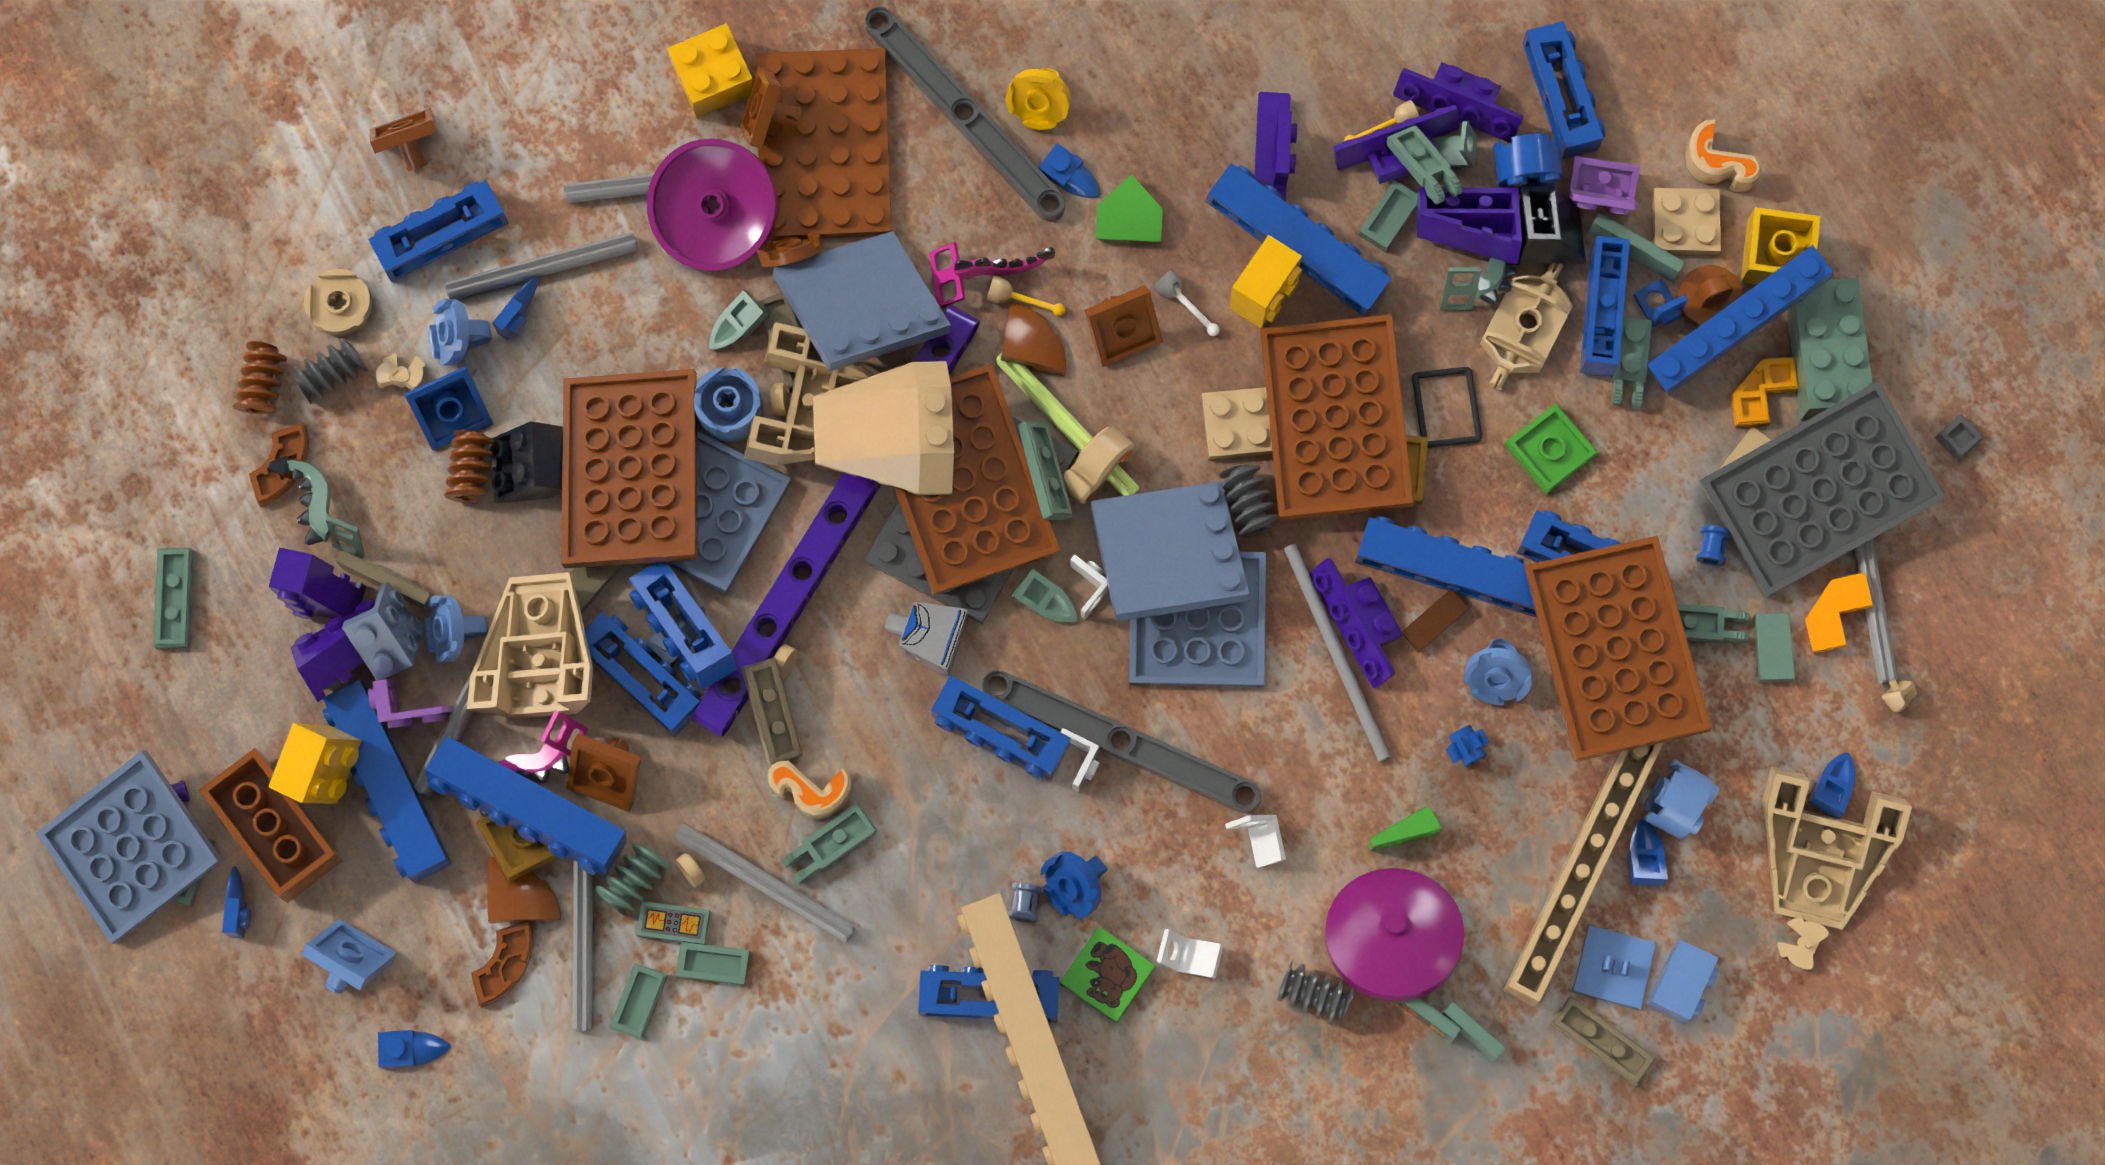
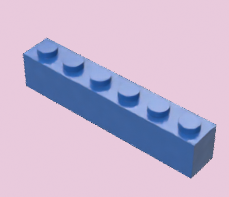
M1231 163L1208 193L1206 203L1261 243L1270 235L1302 255L1300 268L1303 269L1302 272L1365 317L1392 279L1387 276V270L1374 261L1369 263L1360 256L1361 252L1354 245L1348 242L1343 244L1333 237L1335 235L1334 232L1322 223L1315 224L1307 218V212L1300 206L1286 203L1281 199V194L1275 188L1267 184L1265 186L1261 185L1254 179L1255 176L1249 169L1241 165L1237 167Z
M1814 245L1810 246L1648 363V369L1669 396L1833 278V270Z
M1377 516L1375 519L1369 517L1355 563L1449 591L1452 589L1456 594L1537 618L1524 571L1526 564H1524L1523 559L1511 555H1506L1504 558L1493 555L1490 549L1482 546L1466 547L1460 545L1457 539L1449 536L1436 538L1427 535V531L1419 527L1409 526L1406 529L1396 526L1393 520L1386 517Z
M359 679L324 697L323 700L327 708L323 709L322 712L327 723L362 740L358 749L359 756L354 764L355 767L351 769V773L359 788L365 786L370 796L365 799L366 805L373 817L379 815L384 827L379 829L380 834L388 848L394 847L398 855L394 859V863L402 878L408 876L410 880L416 883L452 865L418 793L413 789L414 784L384 722H378L376 709L371 710L367 687Z
M448 736L425 768L429 786L442 795L450 793L459 798L458 801L464 807L472 811H476L478 808L489 814V819L502 827L509 825L517 829L518 834L532 843L539 841L547 845L548 850L555 856L565 859L567 856L577 861L578 866L589 874L595 875L597 872L606 877L627 844L625 830Z

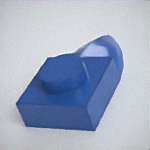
M1056 143L1038 166L1040 171L1050 181L1073 195L1087 198H1095L1101 195L1096 179L1083 165V160L1058 143Z
M534 277L528 281L512 297L493 321L497 333L505 339L509 340L513 333L516 335L524 328L527 322L526 317L528 316L526 310L535 294L538 278Z
M1849 753L1841 754L1827 764L1824 771L1817 777L1808 801L1809 804L1837 819L1844 814L1854 788L1855 768Z
M1641 819L1633 830L1630 839V849L1627 854L1630 884L1665 886L1668 878L1661 839L1652 825Z
M233 866L226 892L222 933L229 937L244 938L245 929L250 927L251 910L247 908V903L244 902L243 884L239 870L236 866Z
M414 1030L378 1032V1067L394 1068L427 1064L448 1051L450 1044L442 1038L427 1032Z

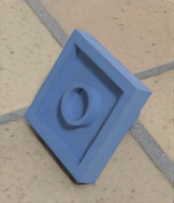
M338 919L309 941L302 952V956L330 972L325 986L329 991L337 994L343 993L348 984L361 990L391 966L397 955L393 950L341 919Z

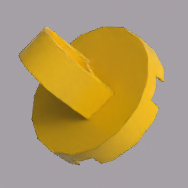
M1050 68L1027 69L1016 74L1008 86L1005 101L1010 114L1013 116L1015 113L1017 117L1023 120L1021 124L1036 130H1046L1056 127L1058 122L1067 117L1072 98L1068 86L1059 77L1057 71Z

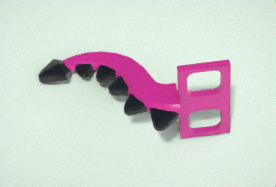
M955 242L929 252L936 302L942 309L966 299L963 278L969 280L979 275L999 276L1027 271L1043 264L1048 259L1055 258V249L1050 247L1036 253V257H1027L1026 260L1014 259L1010 262H1007V259L1004 258L989 260L986 257L977 260H960L957 243ZM950 250L952 265L939 271L938 255ZM955 280L957 296L944 302L942 287L944 284Z
M555 710L540 740L545 743L540 752L510 755L498 763L527 779L533 774L540 783L544 784L548 780L550 770L562 774L568 773L567 756H571V750L567 749L568 740L574 729L577 728L580 731L579 734L586 736L589 728ZM561 719L563 721L562 728L557 738L553 741L550 739V733L556 721ZM479 810L482 817H486L489 815Z

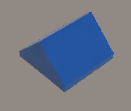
M466 366L404 394L432 451L451 443L452 439L457 437L453 433L455 430L477 431L493 424L479 390Z

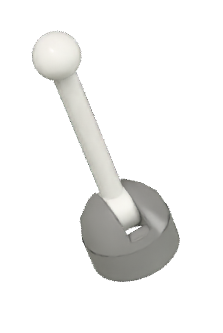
M1172 269L1154 285L1153 288L1164 298L1177 297L1207 328V333L1210 336L1219 334V326L1216 323H1211L1181 293L1182 281Z

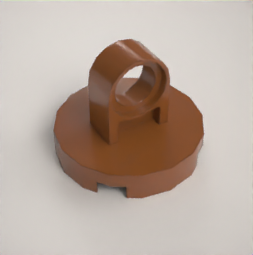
M809 232V239L801 240L796 236H790L764 245L766 252L763 249L757 250L761 266L776 267L787 265L819 253L823 249L819 233Z
M1706 265L1699 266L1686 275L1680 284L1676 298L1684 294L1687 296L1688 302L1681 312L1682 316L1689 324L1694 323L1696 326H1701L1744 295L1741 283L1733 273L1723 267Z

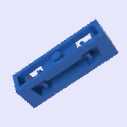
M1564 21L1527 30L1522 44L1553 137L1554 135L1558 136L1561 160L1574 157V155L1578 156L1599 150L1605 137V127L1603 121L1600 118H1596L1593 109L1596 105L1595 97L1592 90H1587L1584 82L1586 77L1583 62L1576 58L1574 52L1576 43L1572 31H1567ZM1558 59H1560L1562 65L1560 74L1574 113L1568 115L1567 122L1564 117L1567 109L1553 67L1557 66Z
M487 180L466 185L462 192L452 197L446 196L438 199L432 207L422 212L410 213L402 222L392 227L386 226L377 230L374 236L368 240L392 283L508 224V221ZM465 213L467 222L461 219V214ZM412 239H413L414 242H416V243H415V245H416L415 248H412V246H411V244H410V242H409V241L412 240Z
M1596 236L1591 247L1579 373L1612 377L1619 366L1630 239Z
M1536 510L1516 554L1538 563L1573 555L1565 550L1562 553L1556 552L1562 540L1565 541V546L1580 553L1622 543L1612 538L1601 539L1592 535V530L1583 525L1574 524L1572 526L1565 523L1554 512Z
M666 561L656 562L629 578L633 589L629 593L632 602L639 611L644 608L647 612L646 620L655 634L662 633L665 638L663 644L672 658L678 656L682 661L680 668L689 682L695 680L699 687L704 690L737 670L731 650ZM670 592L676 602L677 610L698 638L697 641L692 643L695 651L694 655L690 650L687 638L666 610L674 605Z
M602 611L585 628L591 660L667 731L676 737L692 720L693 714L700 703L698 699L701 694L690 683L686 682L684 685L679 683L674 678L677 672L665 660L662 659L658 663L649 655L653 650L640 637L633 640L625 632L629 628L616 615L609 618ZM616 638L623 645L626 654L664 688L656 698L667 709L666 713L654 703L655 699L652 694L614 660L621 650L612 641ZM603 649L611 659L607 660L599 650ZM668 688L677 695L676 699L669 694Z
M952 675L949 676L931 709L932 717L936 719L934 723L948 732L956 729L966 734L964 739L979 748L986 745L996 750L994 755L1007 763L1012 764L1014 760L1026 766L1025 772L1042 780L1043 776L1052 779L1070 746V737ZM961 698H964V699L970 701V703H968V702L962 700ZM975 704L981 708V713L1027 737L1033 734L1026 744L1027 751L1021 749V743L973 718L971 721H968L976 710L974 708ZM956 712H958V713L964 715V717H965L966 719H964L963 717L957 715ZM1038 738H1040V739H1042V740H1044V741H1046V742H1048V743L1046 744V743H1044V742L1038 740ZM1029 752H1034L1038 754V756H1035Z
M929 965L928 971L921 970L919 1016L994 1019L993 1015L999 1013L996 1003L991 1001L960 1000V1005L938 1004V1001L957 1002V987L944 988L941 987L942 984L961 985L962 989L983 990L981 982L987 980L983 968L963 967V972H949V966ZM1032 970V979L1035 987L1039 989L1038 995L1048 1022H1058L1059 977H1053V971Z

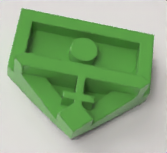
M1132 174L1097 205L1096 239L1161 242L1163 209Z

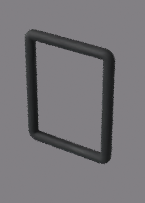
M1469 367L1422 371L1413 374L1412 382L1421 437H1427L1419 378L1466 373L1476 436L1428 441L1427 448L1475 443L1482 439L1473 373Z

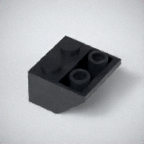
M1522 185L1519 192L1522 234L1519 254L1520 262L1585 264L1586 255L1579 207L1554 186Z
M530 421L493 437L494 443L491 444L490 451L493 452V456H491L493 469L492 487L494 489L495 503L548 499L562 493L563 426Z

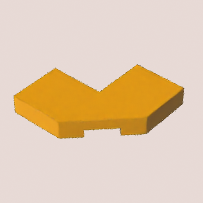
M1795 357L1762 359L1733 392L1731 401L1735 428L1767 426L1770 423L1767 394L1796 392L1799 389Z
M1865 573L1831 580L1806 617L1805 621L1813 654L1847 647L1839 614L1873 607Z

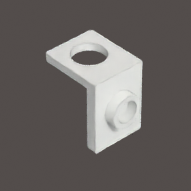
M1074 555L1070 559V567L1098 588L1081 609V617L1086 619L1109 589L1107 580L1103 577L1105 572L1092 561L1085 563L1078 556Z
M1062 728L1060 733L1070 737V744L1088 752L1072 785V789L1079 792L1085 779L1092 780L1100 762L1095 760L1099 753V745Z
M1249 815L1225 824L1226 829L1248 828L1257 868L1286 860L1277 815Z
M1165 929L1157 962L1175 972L1215 979L1223 945L1185 938L1172 930ZM1171 941H1173L1174 951L1169 959L1168 947Z

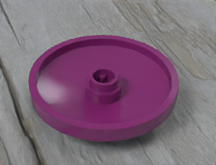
M699 139L686 143L672 151L656 169L647 193L648 220L658 243L675 260L699 270H727L747 262L757 254L758 249L761 250L767 243L777 219V191L766 166L750 150L734 142L722 139Z
M1399 868L1371 871L1348 883L1334 899L1327 915L1325 928L1327 952L1337 973L1357 991L1372 998L1385 1001L1417 999L1430 994L1442 986L1458 966L1465 936L1460 910L1446 889L1421 873Z

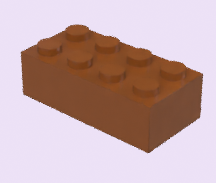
M254 748L200 788L199 791L277 896L289 903L343 862V859L299 801L268 787L275 769L266 757Z

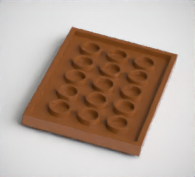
M885 48L756 53V72L758 66L770 69L781 85L777 102L801 108L800 118H795L798 121L795 128L771 120L763 147L758 148V158L771 174L778 198L777 219L768 241L796 236L799 239H809V232L819 233L820 238L870 237L891 232Z
M1392 314L1261 328L1260 334L1279 520L1413 507Z
M992 364L949 377L951 383L954 442L952 494L915 495L907 490L894 487L933 596L1049 557L1061 551L1050 520L1042 518L1025 452Z
M695 369L563 379L561 564L564 569L698 559L697 414L694 409L697 373Z
M1658 535L1525 565V575L1575 762L1711 731L1712 728Z

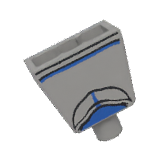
M914 602L908 617L890 611L884 631L902 636L899 650L903 655L949 677L969 618L968 610Z

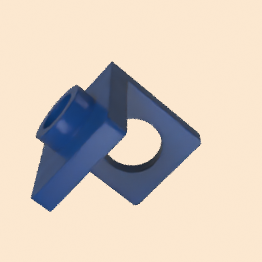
M1662 279L1633 294L1647 320H1652V327L1662 322L1667 325L1682 316L1681 312L1688 302L1685 294L1674 299ZM1651 292H1658L1663 295L1665 304L1653 309L1647 304L1646 296Z

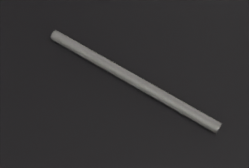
M1296 544L1289 545L1284 548L1286 556L1378 762L1385 761L1391 757L1298 547Z

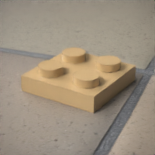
M1653 189V244L1670 254H1720V189Z
M1266 387L1202 393L1208 460L1273 454Z

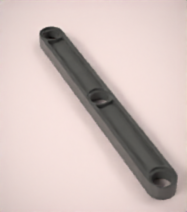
M882 6L870 9L865 16L866 31L881 48H885V53L1040 218L1046 221H1056L1064 214L1065 199L1056 186L889 9ZM876 16H883L888 19L889 23L886 28L877 30L871 26V20ZM961 106H967L973 110L974 114L968 120H960L955 115L956 110ZM1049 197L1055 198L1060 203L1059 208L1054 212H1046L1041 207L1044 199Z
M993 670L983 678L982 688L984 693L1058 732H1061L1062 728L1099 745V750L1237 812L1250 813L1259 805L1261 798L1260 789L1250 780L1007 672ZM1002 678L1007 683V690L1001 695H993L988 690L990 680ZM1121 732L1129 736L1131 743L1127 749L1117 750L1112 746L1111 738L1116 733ZM1241 788H1249L1253 791L1255 800L1248 806L1240 805L1235 797L1236 792Z

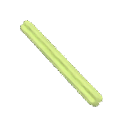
M1002 353L999 354L996 358L999 367L1081 452L1093 437L1024 364L1001 361ZM1119 465L1115 467L1106 479L1121 496L1137 494L1139 491V486Z

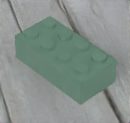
M1858 278L1828 280L1786 311L1792 357H1795L1799 389L1797 390L1800 420H1809L1873 384Z

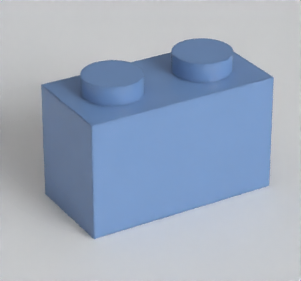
M1680 939L1674 944L1646 1006L1683 1024L1690 1021L1692 1017L1697 1019L1705 1004V1000L1701 998L1706 986L1712 987L1719 973V969L1715 967L1718 957Z

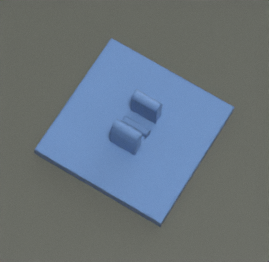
M1588 925L1573 992L1640 1010L1656 943Z

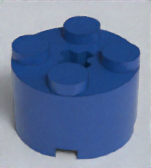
M1545 133L1526 134L1511 137L1512 144L1503 146V141H1499L1493 145L1497 183L1500 188H1518L1519 194L1522 185L1554 186L1555 182L1563 178L1559 139L1556 135H1554L1552 140H1549L1548 134Z

